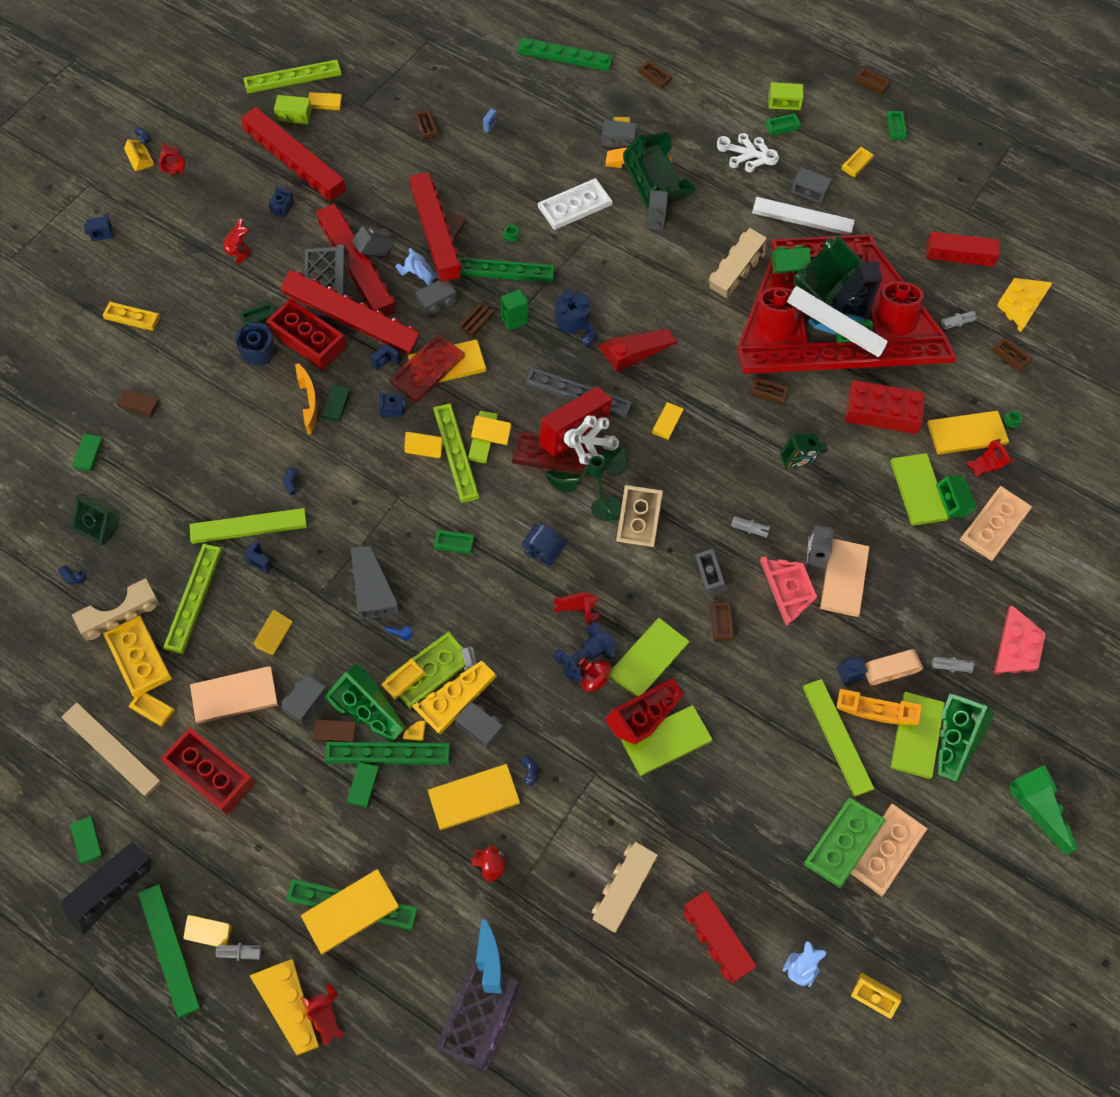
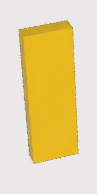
M109 302L103 313V318L154 331L160 315L159 313Z

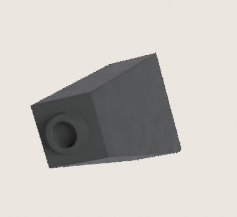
M360 545L356 548H351L360 620L399 614L396 599L371 547Z

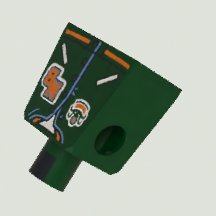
M792 434L780 452L785 469L812 464L820 453L827 452L826 442H819L816 434Z

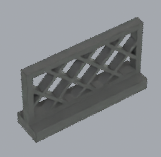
M345 245L305 249V278L311 280L310 273L316 269L320 274L315 279L319 281L324 277L328 281L324 287L327 288L332 285L338 291V294L342 296L344 294L348 295L349 250ZM329 253H335L334 260L329 263L325 257ZM310 254H318L320 256L314 264L310 261ZM324 260L329 265L321 272L317 266ZM333 268L335 275L329 280L325 274ZM317 310L313 313L317 317H329Z

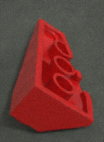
M668 329L614 337L599 344L598 347L615 371L619 372L677 344V341Z
M672 678L613 709L605 718V721L616 737L636 745L649 738L684 693Z

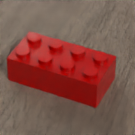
M292 298L266 320L268 329L274 337L322 371L346 348L345 338L342 333Z
M852 380L848 390L845 422L917 434L923 423L925 392Z
M597 386L546 415L541 420L539 444L553 457L564 453L570 448L564 441L565 433L571 429H578L588 415L595 416L597 421L600 417L608 418L609 420L612 398ZM588 427L582 436H586L593 427Z
M190 727L160 758L166 767L226 816L255 785L254 780L249 774Z

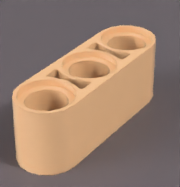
M915 649L865 663L868 671L866 677L870 685H877L912 675L923 669Z

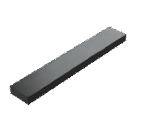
M533 367L525 380V385L571 401L593 389ZM606 393L612 398L610 414L626 419L631 409L632 401Z

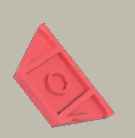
M761 557V565L787 626L816 600L817 595L803 563L788 562L781 559L774 561L768 560L767 557Z
M1014 606L1008 608L994 670L995 675L1006 672L1036 671L1039 668L1046 633Z

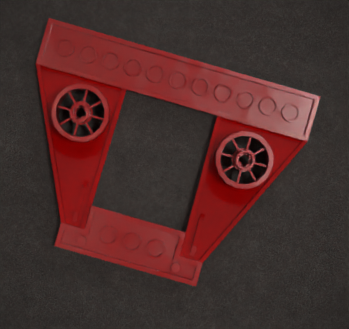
M872 235L840 237L863 262H879L882 281L870 309L873 332L888 341L879 357L852 341L838 343L837 341L808 343L802 311L787 303L795 288L793 284L795 279L793 277L796 272L773 274L772 257L737 348L743 374L955 363L956 355L947 336L922 305L924 299L923 291L918 286L905 282L875 244ZM830 237L771 239L772 251H775L777 247L786 246L787 249H794V246L804 245V248L810 247V259L812 261L824 248L823 243Z

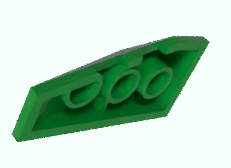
M358 663L347 670L324 696L337 711L342 714H349L355 718L356 722H363L370 726L372 731L392 742L405 729V726L373 678Z
M949 694L942 711L943 726L940 735L942 739L938 761L939 776L958 783L984 738L994 716V712L988 706Z
M1045 765L1015 779L1009 784L1010 792L1018 804L1066 856L1077 850L1069 824L1062 819V811L1064 809L1062 804H1058L1054 793L1057 792V789Z

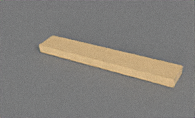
M78 703L73 705L61 717L145 797L162 783Z

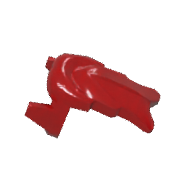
M163 143V151L160 153L158 162L160 170L169 175H175L178 171L182 174L185 167V158L178 154L179 148H171L166 143Z
M243 219L237 222L236 226L225 237L223 243L225 252L229 256L236 255L235 262L239 264L250 255V250L243 241V237L249 232V229L244 227ZM239 245H242V246L244 247L245 251L240 250V249H239V248H240Z
M1001 439L991 441L988 451L978 457L977 460L966 462V465L974 471L975 477H979L980 474L988 473L992 470H999L1001 467L1016 460L1015 458H1010L1008 452L1000 443Z
M586 592L556 597L553 599V603L556 604L554 612L557 613L563 610L584 611L586 624H591L592 621L600 619L599 613L591 612L599 599L598 596Z
M330 983L326 986L327 996L320 994L309 1000L304 996L301 997L306 1009V1015L310 1022L314 1023L316 1030L320 1032L324 1045H328L334 1037L341 1038L344 1036V1032L337 1026L336 1018L332 1012L331 1002L338 998L339 995Z

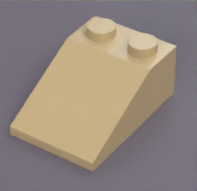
M625 485L617 542L654 547L663 498L662 490Z

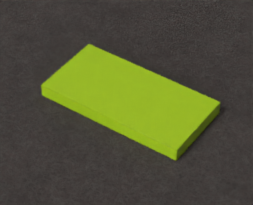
M928 454L892 458L890 462L911 526L947 521L949 517L936 487L937 480Z
M658 618L613 667L610 677L637 697L647 692L686 648L689 641L662 619Z
M449 631L412 658L422 668L425 675L399 696L409 710L413 708L412 705L427 698L426 696L435 692L466 668L462 655L463 647Z
M905 692L902 701L922 705L918 725L898 724L890 768L931 779L945 702Z
M692 705L665 718L649 738L634 745L623 739L621 742L641 777L711 743L713 739Z

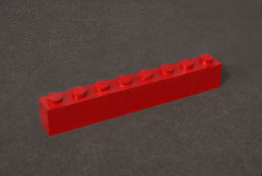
M255 107L241 117L242 129L246 134H250L257 143L260 142L268 152L271 151L279 161H283L290 170L295 171L299 178L307 181L311 188L318 190L322 197H326L332 202L346 191L345 182L341 176L258 108Z
M429 172L410 175V189L439 281L443 282L460 278V270H462L461 260H457V248H453V236H449L450 227L449 224H445L447 222L445 212H441L443 207L441 201H438L437 189L434 190V179H430Z
M335 204L317 210L318 223L332 247L344 244L349 250V276L365 303L370 307L369 309L373 311L379 310L386 316L395 313L394 305H396L394 297L392 295L389 296L388 288L385 283L380 281L379 272L377 270L374 271L371 259L367 258L366 254L360 253L352 243L356 234H352L351 226L348 221L345 222L342 210H338Z
M289 270L280 287L282 294L390 347H394L406 355L412 354L420 338L418 330L414 327H405L401 325V321L395 318L389 319L385 317L386 315L383 312L369 309L370 307L365 303H356L352 297L346 294L342 296L334 288L322 286L321 282L312 278L309 280L299 271L293 272Z

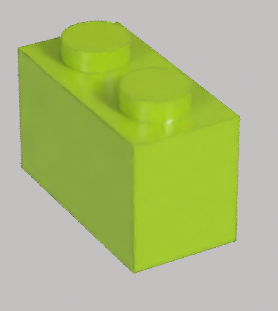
M771 82L768 94V106L770 109L801 110L803 84Z
M277 95L274 106L276 121L309 124L312 112L310 98Z

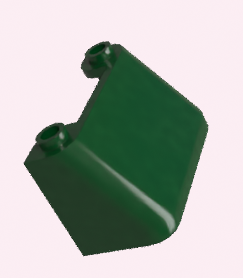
M668 132L640 135L623 152V161L647 208L649 207L650 191L668 192L667 204L687 197L696 191L690 179L680 181L667 155L672 148V140Z
M839 235L833 239L831 237L823 243L824 248L803 271L800 270L793 277L795 279L793 281L795 287L801 288L829 306H832L835 296L860 262H863Z

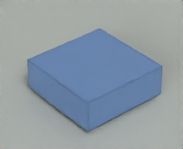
M490 109L483 118V131L489 133L497 123L496 110Z

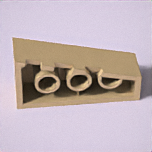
M751 228L747 232H743L737 245H733L730 249L728 257L726 259L723 258L718 270L710 275V288L728 298L740 284V278H745L749 274L751 266L755 267L758 264L759 257L766 255L767 238Z
M636 842L633 845H628L623 854L626 856L624 863H618L613 872V875L616 876L612 884L608 882L602 892L605 895L601 903L598 901L591 912L594 914V921L614 933L620 927L631 907L632 901L635 900L642 883L648 877L653 863L659 857V855Z

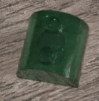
M86 494L77 495L70 529L100 545L105 544L111 539L120 522L119 512Z

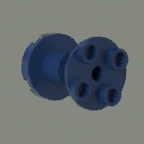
M596 622L587 627L586 631L589 639L581 644V650L571 658L560 649L553 655L554 660L564 668L563 673L569 681L572 679L576 683L583 681L581 672L578 669V663L582 658L593 661L602 654L606 658L612 659L618 654L616 652L617 646L607 631L602 633L599 630L601 625Z

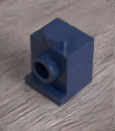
M276 186L275 193L268 203L270 212L286 217L294 204L292 191Z
M104 214V217L86 219L87 224H84L85 233L89 234L92 241L113 238L112 224L108 214Z
M379 392L381 417H403V410H406V399H402V394H383V392Z
M861 657L848 658L843 661L842 665L836 667L844 685L862 680L868 672Z

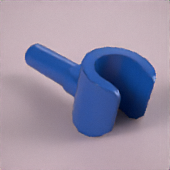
M407 626L401 631L385 627V631L398 635L403 641H408L413 635L412 630Z

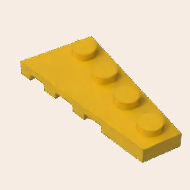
M480 661L460 674V677L452 682L449 681L443 688L435 693L432 692L426 696V699L420 703H415L412 707L441 735L470 702H473L497 675L483 661Z
M291 959L249 975L296 1055L298 1056L318 1048L319 1044L313 1024L308 1019L306 1009L301 1000L304 994L294 960Z

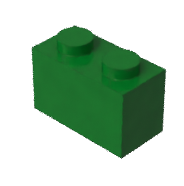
M804 245L794 246V249H787L786 246L777 247L771 253L773 274L803 271L811 262L810 247L804 248Z
M520 289L501 296V318L508 331L528 324L529 300L526 295L522 294Z
M947 475L936 484L948 517L965 518L977 509L965 476Z

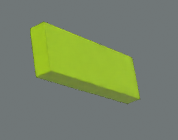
M479 412L481 417L495 420L498 418L496 413ZM473 438L468 461L487 464L492 442Z

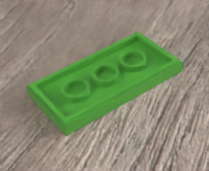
M849 797L804 862V865L837 887L842 888L885 824L886 819Z

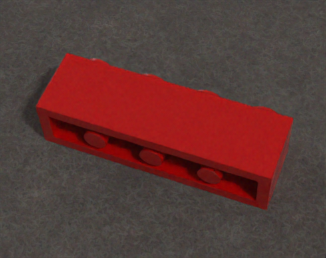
M930 232L926 242V259L994 266L999 257V239Z
M707 891L684 905V918L689 924L692 923L694 925L697 938L701 943L705 942L709 948L707 952L714 962H718L721 967L720 972L726 981L730 980L733 984L757 967Z

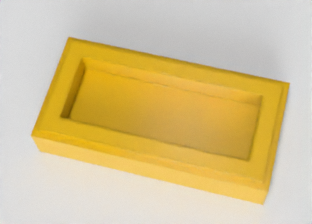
M309 92L312 109L341 110L342 94Z
M860 147L842 165L841 170L855 178L873 159L874 154Z
M667 402L652 433L669 440L684 409Z
M411 658L386 679L381 686L396 700L425 675V672Z
M148 693L134 698L129 705L130 709L162 728L175 712L172 707Z

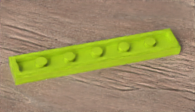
M337 59L245 77L243 79L248 94L342 74Z
M451 403L433 407L460 501L465 503L479 499V494Z
M305 508L190 524V540L192 544L307 528Z
M207 544L202 545L163 647L165 651L184 655L223 551L221 547Z
M820 679L804 685L803 690L854 798L873 791L874 787L823 680Z

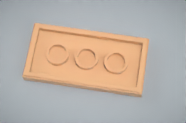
M1000 486L960 540L993 561L1032 506Z
M833 539L832 553L826 566L820 609L855 617L860 615L869 546Z
M271 666L190 684L197 724L278 705Z
M893 803L883 815V818L886 819L885 824L851 873L880 896L885 894L928 829Z

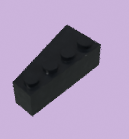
M860 262L833 299L831 307L842 314L857 315L867 320L882 281L879 262Z
M132 841L61 901L66 918L84 935L140 878L149 872L151 868L150 858Z

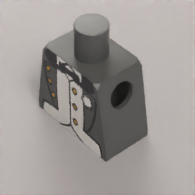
M813 526L809 533L806 567L826 569L832 553L833 528Z

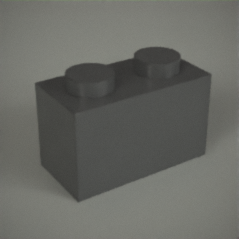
M604 119L601 146L627 148L635 140L637 123Z
M801 167L794 179L791 193L822 204L832 179Z
M650 191L646 229L663 230L668 192Z
M362 226L352 240V243L360 253L383 257L386 256L395 242L389 230L373 226Z
M438 280L415 292L416 303L426 317L435 315L440 310L450 307L457 302L456 291L448 281L440 282Z
M712 548L695 554L706 591L710 596L729 590L718 554Z
M305 674L302 679L300 678L296 682L292 693L283 699L281 708L286 715L304 726L324 700V696L328 693L324 685Z
M470 702L455 719L456 726L488 750L502 734V722L497 717H491L485 713V708L480 704L475 705Z

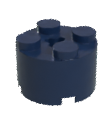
M564 291L555 302L554 319L557 326L567 333H575L577 330L585 329L584 326L589 323L590 316L589 298L578 292Z
M250 323L247 327H242L238 330L235 341L242 360L252 365L268 364L275 353L274 340L268 327L261 323Z
M535 523L523 540L522 547L526 549L524 553L528 557H537L544 566L550 567L556 562L567 544L563 538L561 541L557 538L558 534L554 530L542 524H539L537 527Z

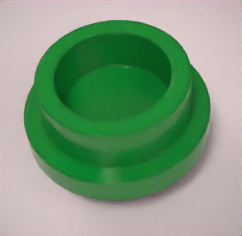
M509 225L504 229L503 236L507 241H516L520 237V231L515 225Z
M1017 411L1006 413L1003 419L1005 425L1009 428L1020 427L1022 415Z

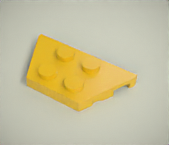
M1014 278L997 305L1006 313L1010 321H1015L1018 325L1017 329L1022 332L1052 283Z

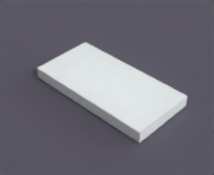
M595 178L539 202L538 208L552 228L556 230L611 206L613 201Z

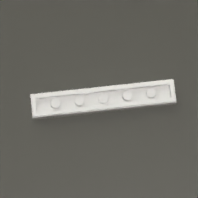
M756 197L752 211L753 214L846 236H851L855 221Z
M797 286L793 289L787 300V303L877 357L882 354L888 342Z

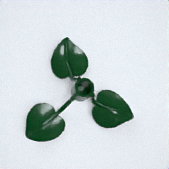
M624 447L600 454L604 459L600 456L591 457L589 466H585V470L580 477H578V471L571 466H560L551 471H546L545 475L548 482L555 489L562 492L575 490L577 482H580L585 474L589 472L593 478H598L601 499L595 500L592 503V514L597 519L607 522H615L620 519L622 507L620 501L614 496L603 497L602 474L606 471L610 475H618L625 471L627 461Z

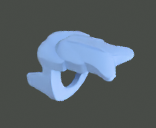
M411 248L408 249L410 254L405 260V266L403 267L399 263L395 265L402 276L410 271L420 279H423L427 286L432 284L434 279H438L437 273L431 269L425 258Z
M806 941L804 952L800 954L791 953L783 966V971L785 972L788 969V977L798 985L806 986L809 984L808 987H811L820 972L818 962L825 957L826 951L815 950L812 944Z

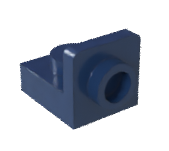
M384 344L370 356L372 367L376 370L385 366L389 360L396 365L400 363L399 352L387 344Z
M255 541L253 545L247 548L245 557L249 565L268 574L272 569L269 558L261 553L260 543Z

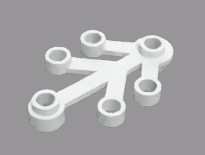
M746 133L739 134L738 142L744 144L745 147L731 144L730 139L726 136L719 137L717 140L719 151L731 150L743 154L730 158L729 166L732 168H737L739 163L754 157L760 159L747 161L745 165L747 172H753L755 167L763 164L774 165L778 162V153L773 149H768L761 137L755 138L754 144H752Z
M588 415L578 429H571L565 433V443L569 447L575 448L581 464L589 465V460L593 456H600L604 459L602 455H598L594 445H601L605 450L611 451L618 447L619 441L615 436L595 437L601 429L608 428V418L600 417L597 421L595 416ZM588 427H593L586 436H582ZM581 443L585 444L589 454L584 452Z

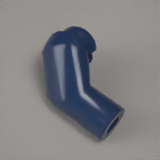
M137 127L134 130V134L139 136L142 144L145 145L151 141L150 134L142 128Z
M587 323L584 326L587 334L581 339V342L585 347L592 345L597 339V333L592 323Z
M296 468L287 469L284 475L283 484L289 495H295L298 492L293 483L294 478H298L299 471Z
M67 565L61 566L58 570L68 584L80 585L86 580V574L83 571L72 573Z
M526 755L520 762L527 769V776L524 777V782L526 785L532 786L539 780L540 769L529 755Z

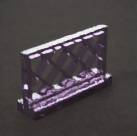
M472 963L435 1049L486 1072L522 985L516 979L503 976V982L506 983L502 994L490 993L491 996L479 1001L476 989L483 986L482 983L474 986L472 977L475 970L482 973L484 970H478L477 964ZM473 991L476 1003L465 1007L463 997L465 994ZM493 999L494 1011L484 1015L481 1004ZM478 1006L482 1017L470 1022L466 1011ZM464 1013L467 1024L455 1028L453 1023L455 1016ZM484 1021L486 1027L484 1034L475 1037L472 1026ZM469 1028L473 1039L461 1044L457 1033ZM454 1034L458 1046L451 1049L442 1047L446 1037ZM472 1043L475 1044L477 1050L473 1060L465 1057L462 1049Z

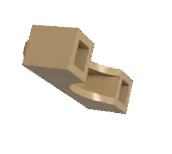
M145 578L127 587L126 599L116 609L99 611L92 606H88L72 614V617L81 635L88 641L98 638L100 634L144 612L154 610L160 603Z

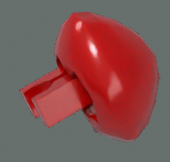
M582 658L578 664L583 677L581 682L583 690L594 692L603 688L611 674L610 663L602 660L587 662L585 658Z
M493 845L488 846L484 851L475 850V857L471 859L472 866L482 867V877L487 882H494L505 872L507 861L504 853Z

